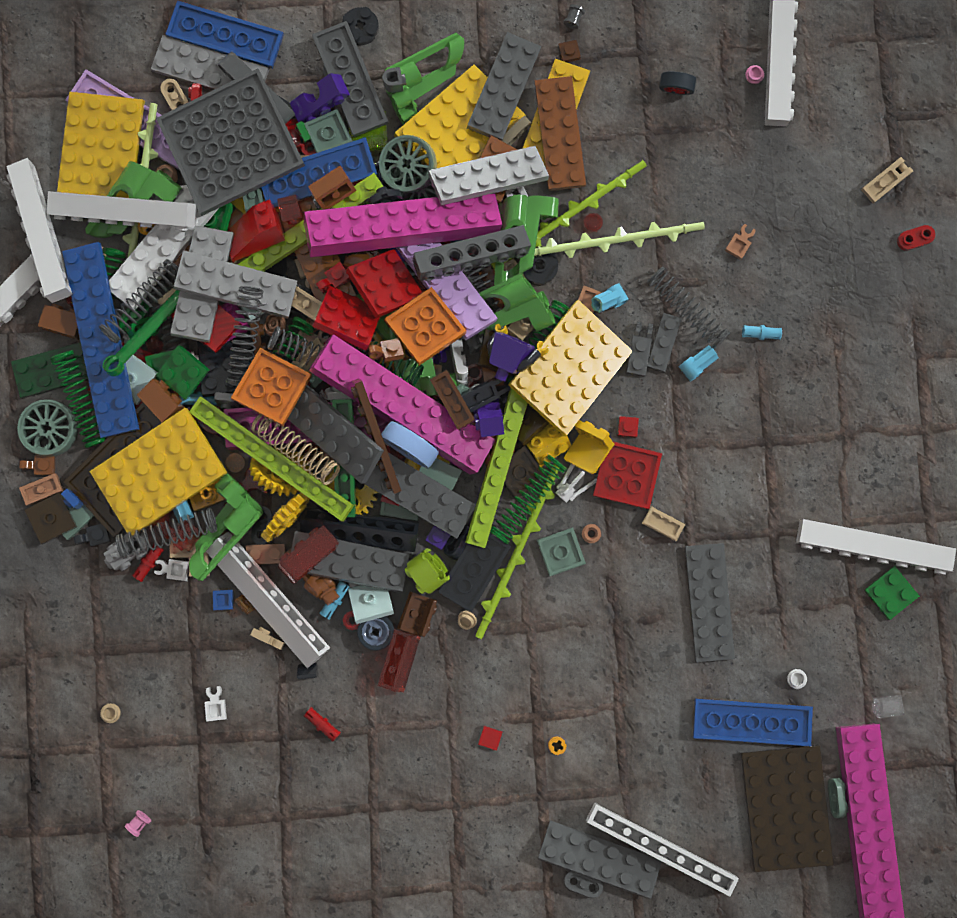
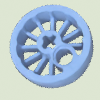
M393 421L389 422L381 434L386 444L427 469L433 464L439 453L435 447L423 438Z

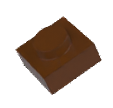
M577 40L558 44L562 61L568 63L581 59Z

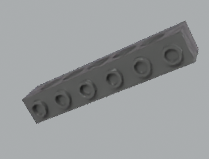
M522 225L415 252L412 262L419 281H432L436 277L451 276L458 271L467 272L474 267H486L494 262L502 263L509 258H522L529 253L531 244L525 227ZM505 244H510L512 247H507ZM491 248L494 252H489L487 249ZM469 253H474L476 256L471 257ZM450 258H456L458 261H452ZM437 262V263H439L440 265H439V266H434V265H432L431 263Z

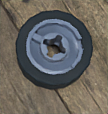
M384 616L360 623L357 635L364 647L370 650H382L391 644L395 629L388 617ZM377 628L380 630L378 636L373 635V629Z

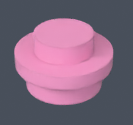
M753 65L746 70L745 77L749 83L758 84L764 78V71L760 66Z

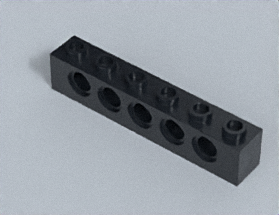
M305 507L301 517L300 532L371 547L415 552L419 522L356 514V517H346L344 521H341L327 510Z

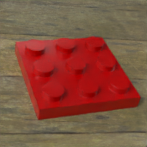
M395 249L349 266L346 269V273L375 318L400 309L422 294V291Z
M329 286L312 327L330 335L334 334L341 340L367 351L380 317H374L365 301Z
M613 442L614 446L600 465L593 496L649 510L662 453Z

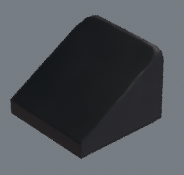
M313 663L308 668L304 664L298 665V680L318 677L317 663Z

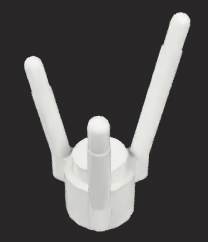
M572 464L569 466L560 484L556 487L558 490L555 492L566 503L569 500L573 501L578 495L593 486L597 480L594 479L573 493L575 491L573 487L585 472L582 471L570 485L568 483L565 484L574 468Z

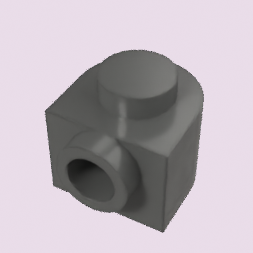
M400 67L387 69L383 73V85L388 92L403 91V86L406 85L405 74H401Z

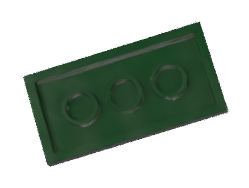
M81 342L11 361L20 398L23 399L66 387L61 386L60 383L68 378H57L59 374L65 371H54L56 367L62 364L53 365L50 358L70 350L74 351L72 356L55 361L54 363L74 358L76 360L57 370L77 365L79 367L60 377L80 372L82 374L63 384L83 379L88 381Z

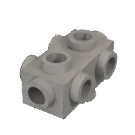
M142 533L140 535L141 545L146 551L147 542ZM128 534L124 535V538L126 541L127 551L130 555H132V546L130 544ZM136 535L132 536L133 542L138 543ZM115 542L106 548L107 551L104 553L106 559L104 561L110 569H120L123 571L131 566L130 561L135 558L137 560L147 555V552L141 550L140 555L134 552L132 557L127 555V558L123 559L118 552ZM140 545L139 548L136 549L138 553L140 552Z

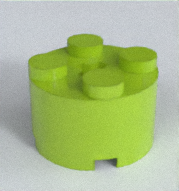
M428 548L411 559L404 569L407 576L413 578L416 588L421 594L425 592L431 594L450 579V576L446 577L445 573L448 570L443 561L436 554L432 556L429 553L431 550Z

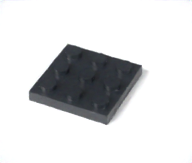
M233 338L226 342L216 353L197 341L199 361L210 369L201 381L202 397L215 396L216 392L234 393L237 386L228 384L226 377H243L244 374H232L227 370L235 369L246 372L248 367L230 366L228 363L238 362L250 365L251 361L233 359L229 356L240 355L249 358L253 355L249 352H235L230 348L237 347L253 350L254 347L251 345L234 344L231 341L240 340L252 343V338Z

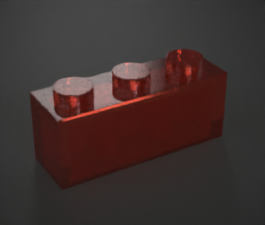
M324 525L320 529L318 527L313 529L306 541H299L294 546L295 550L290 554L287 552L279 559V570L293 585L338 547L339 542Z
M394 630L378 686L394 692L404 693L421 636L402 630Z

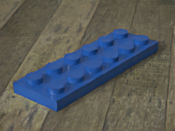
M177 1L166 36L226 55L232 51L240 59L273 69L284 33Z
M365 137L303 157L304 167L261 188L265 201L270 199L274 207L277 208L313 196L308 186L340 165L352 183L364 180L373 173L376 176L378 174Z
M695 699L693 738L811 746L813 707Z

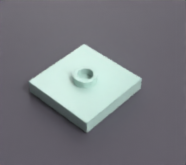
M132 355L126 362L133 401L134 404L138 405L141 399L137 394L152 379L157 377L158 372Z
M363 585L348 589L356 624L394 614L388 590Z

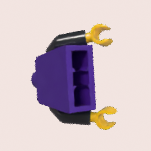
M500 324L495 325L496 332L493 333L487 343L489 362L498 367L495 378L501 381H506L509 372L518 374L525 371L541 355H546L549 352L548 345L546 348L541 349L543 341H539L537 349H534L535 346L508 335L506 325L501 330Z

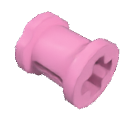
M137 810L136 816L130 823L125 825V828L132 835L138 837L140 831L146 824L151 822V819L142 811Z

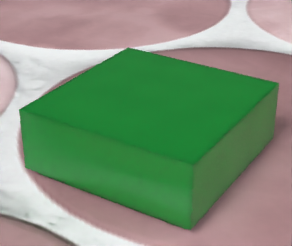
M302 121L297 123L295 129L304 144L311 137Z

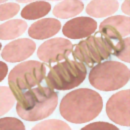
M259 414L255 418L251 427L253 433H258L260 438L269 442L271 446H275L276 450L286 454L287 458H292L294 463H297L299 467H303L305 471H309L310 475H315V478L317 480L320 479L322 484H330L336 478L340 465L335 463L334 460L329 462L328 456L323 458V452L317 454V448L312 449V444L306 445L305 439L300 441V435L295 436L294 431L289 432V427L283 428L284 426H282L280 432L271 439L274 430L279 424L276 423L271 432L265 435L267 428L273 422L268 418L266 419V417L261 421L258 430L255 431V425L262 415ZM285 429H288L285 437L276 444L279 435ZM293 433V437L289 441V443L282 447L288 435ZM299 437L297 444L288 451L293 440ZM276 438L275 444H271L270 441ZM305 441L302 449L296 455H294V452L296 448L299 446V444ZM281 443L280 449L277 448L276 445ZM310 445L308 453L299 460L304 449ZM287 447L286 453L282 452V449ZM313 450H316V453L313 456V458L305 464L306 459L308 458L310 453ZM293 451L292 457H289L288 453ZM319 454H322L318 463L311 468L312 463L314 462L316 457ZM299 455L298 460L294 461L293 458ZM305 458L303 465H300L299 462ZM325 458H328L324 467L317 472V469L319 465L322 463V461ZM310 463L309 469H305V466ZM337 465L336 471L333 474V476L328 481L324 482L325 477L332 471L334 466ZM316 467L315 474H312L310 470ZM322 471L321 477L317 478L316 475Z

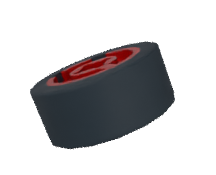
M663 72L659 88L671 94L691 95L695 91L696 77L683 72Z

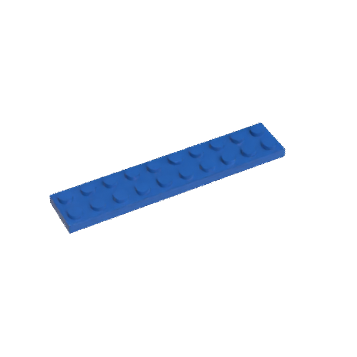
M96 242L62 251L68 283L73 293L71 297L100 438L139 430L126 363L124 364L123 372L118 376H109L102 366L103 361L108 356L115 355L122 348L121 340L118 343L112 342L99 328L100 324L106 326V319L112 321L110 314L116 315L101 243ZM112 316L113 320L117 324L116 317ZM106 321L111 330L120 337L119 329ZM119 362L112 363L109 366V370L116 368Z

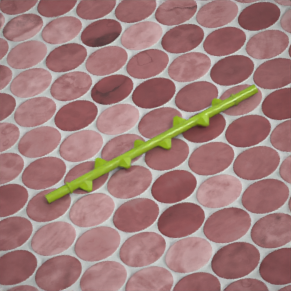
M642 160L629 170H625L623 174L607 185L597 184V191L582 202L577 203L570 200L568 202L569 210L551 223L541 222L540 230L537 233L536 247H542L541 238L558 226L568 227L570 225L569 219L586 207L598 209V199L614 188H626V180L631 179L633 175L647 167L645 161ZM496 262L491 263V266L494 270Z
M552 467L551 469L558 474L559 471ZM550 474L548 475L553 481L555 480V477ZM547 481L545 484L550 488V491L542 488L546 497L539 495L538 498L541 500V503H534L536 509L526 505L532 515H530L522 534L512 535V540L516 547L507 567L497 569L496 571L501 580L492 600L482 601L481 603L486 613L482 617L483 620L475 635L479 639L483 638L500 599L510 597L511 595L506 588L515 566L523 565L526 562L521 553L530 533L540 532L541 530L536 520L545 500L555 498L554 493L551 491L552 484Z

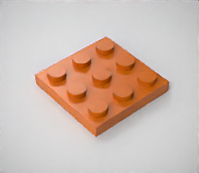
M432 287L385 318V323L396 337L399 338L400 342L419 366L464 336L467 332Z
M259 348L231 399L284 426L312 375L280 357Z

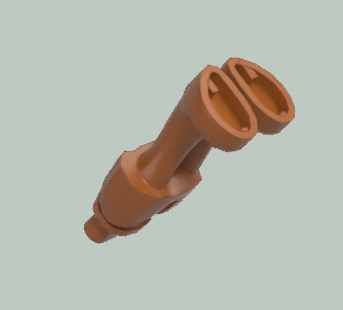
M291 550L284 553L280 558L285 565L289 563ZM299 573L305 581L303 587L319 598V600H323L327 606L340 597L335 591L337 588L335 587L334 579Z

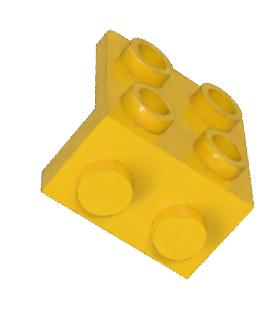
M579 420L574 426L579 435L565 454L564 459L566 462L590 474H594L614 446V443L609 437V432L605 429H597L592 423Z
M549 423L526 446L532 452L538 465L542 467L545 465L543 463L544 460L548 463L551 462L546 457L548 454L555 458L561 453L566 452L571 447V443L567 435L563 436Z

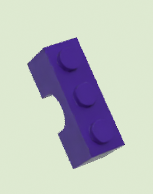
M330 73L317 82L320 90L317 100L314 94L302 93L289 102L298 122L306 123L318 118L320 115L327 114L331 111L330 108L345 101L344 99L350 94L341 75Z
M499 398L473 411L474 419L476 420V431H480L481 437L504 434Z

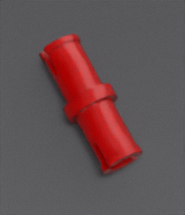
M157 545L155 550L150 549L147 555L141 558L142 562L132 576L143 582L150 569L156 566L155 562L164 549L159 548Z
M313 707L303 716L317 727V731L320 730L332 742L341 733L328 722L329 719L323 718Z

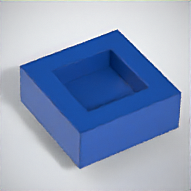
M65 489L61 493L65 498L63 502L69 508L74 507L79 510L84 505L71 490Z
M233 590L213 591L214 611L234 610Z

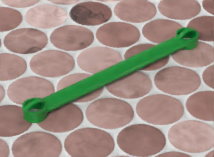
M176 290L115 355L108 356L103 361V369L109 376L120 375L124 370V364L176 310L180 290ZM119 362L116 368L109 370V366L112 363Z

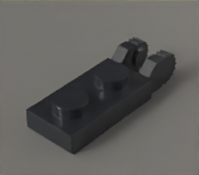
M493 377L462 393L461 396L470 412H473L500 398V395L511 390L510 386L506 384L496 389L495 385L502 381Z

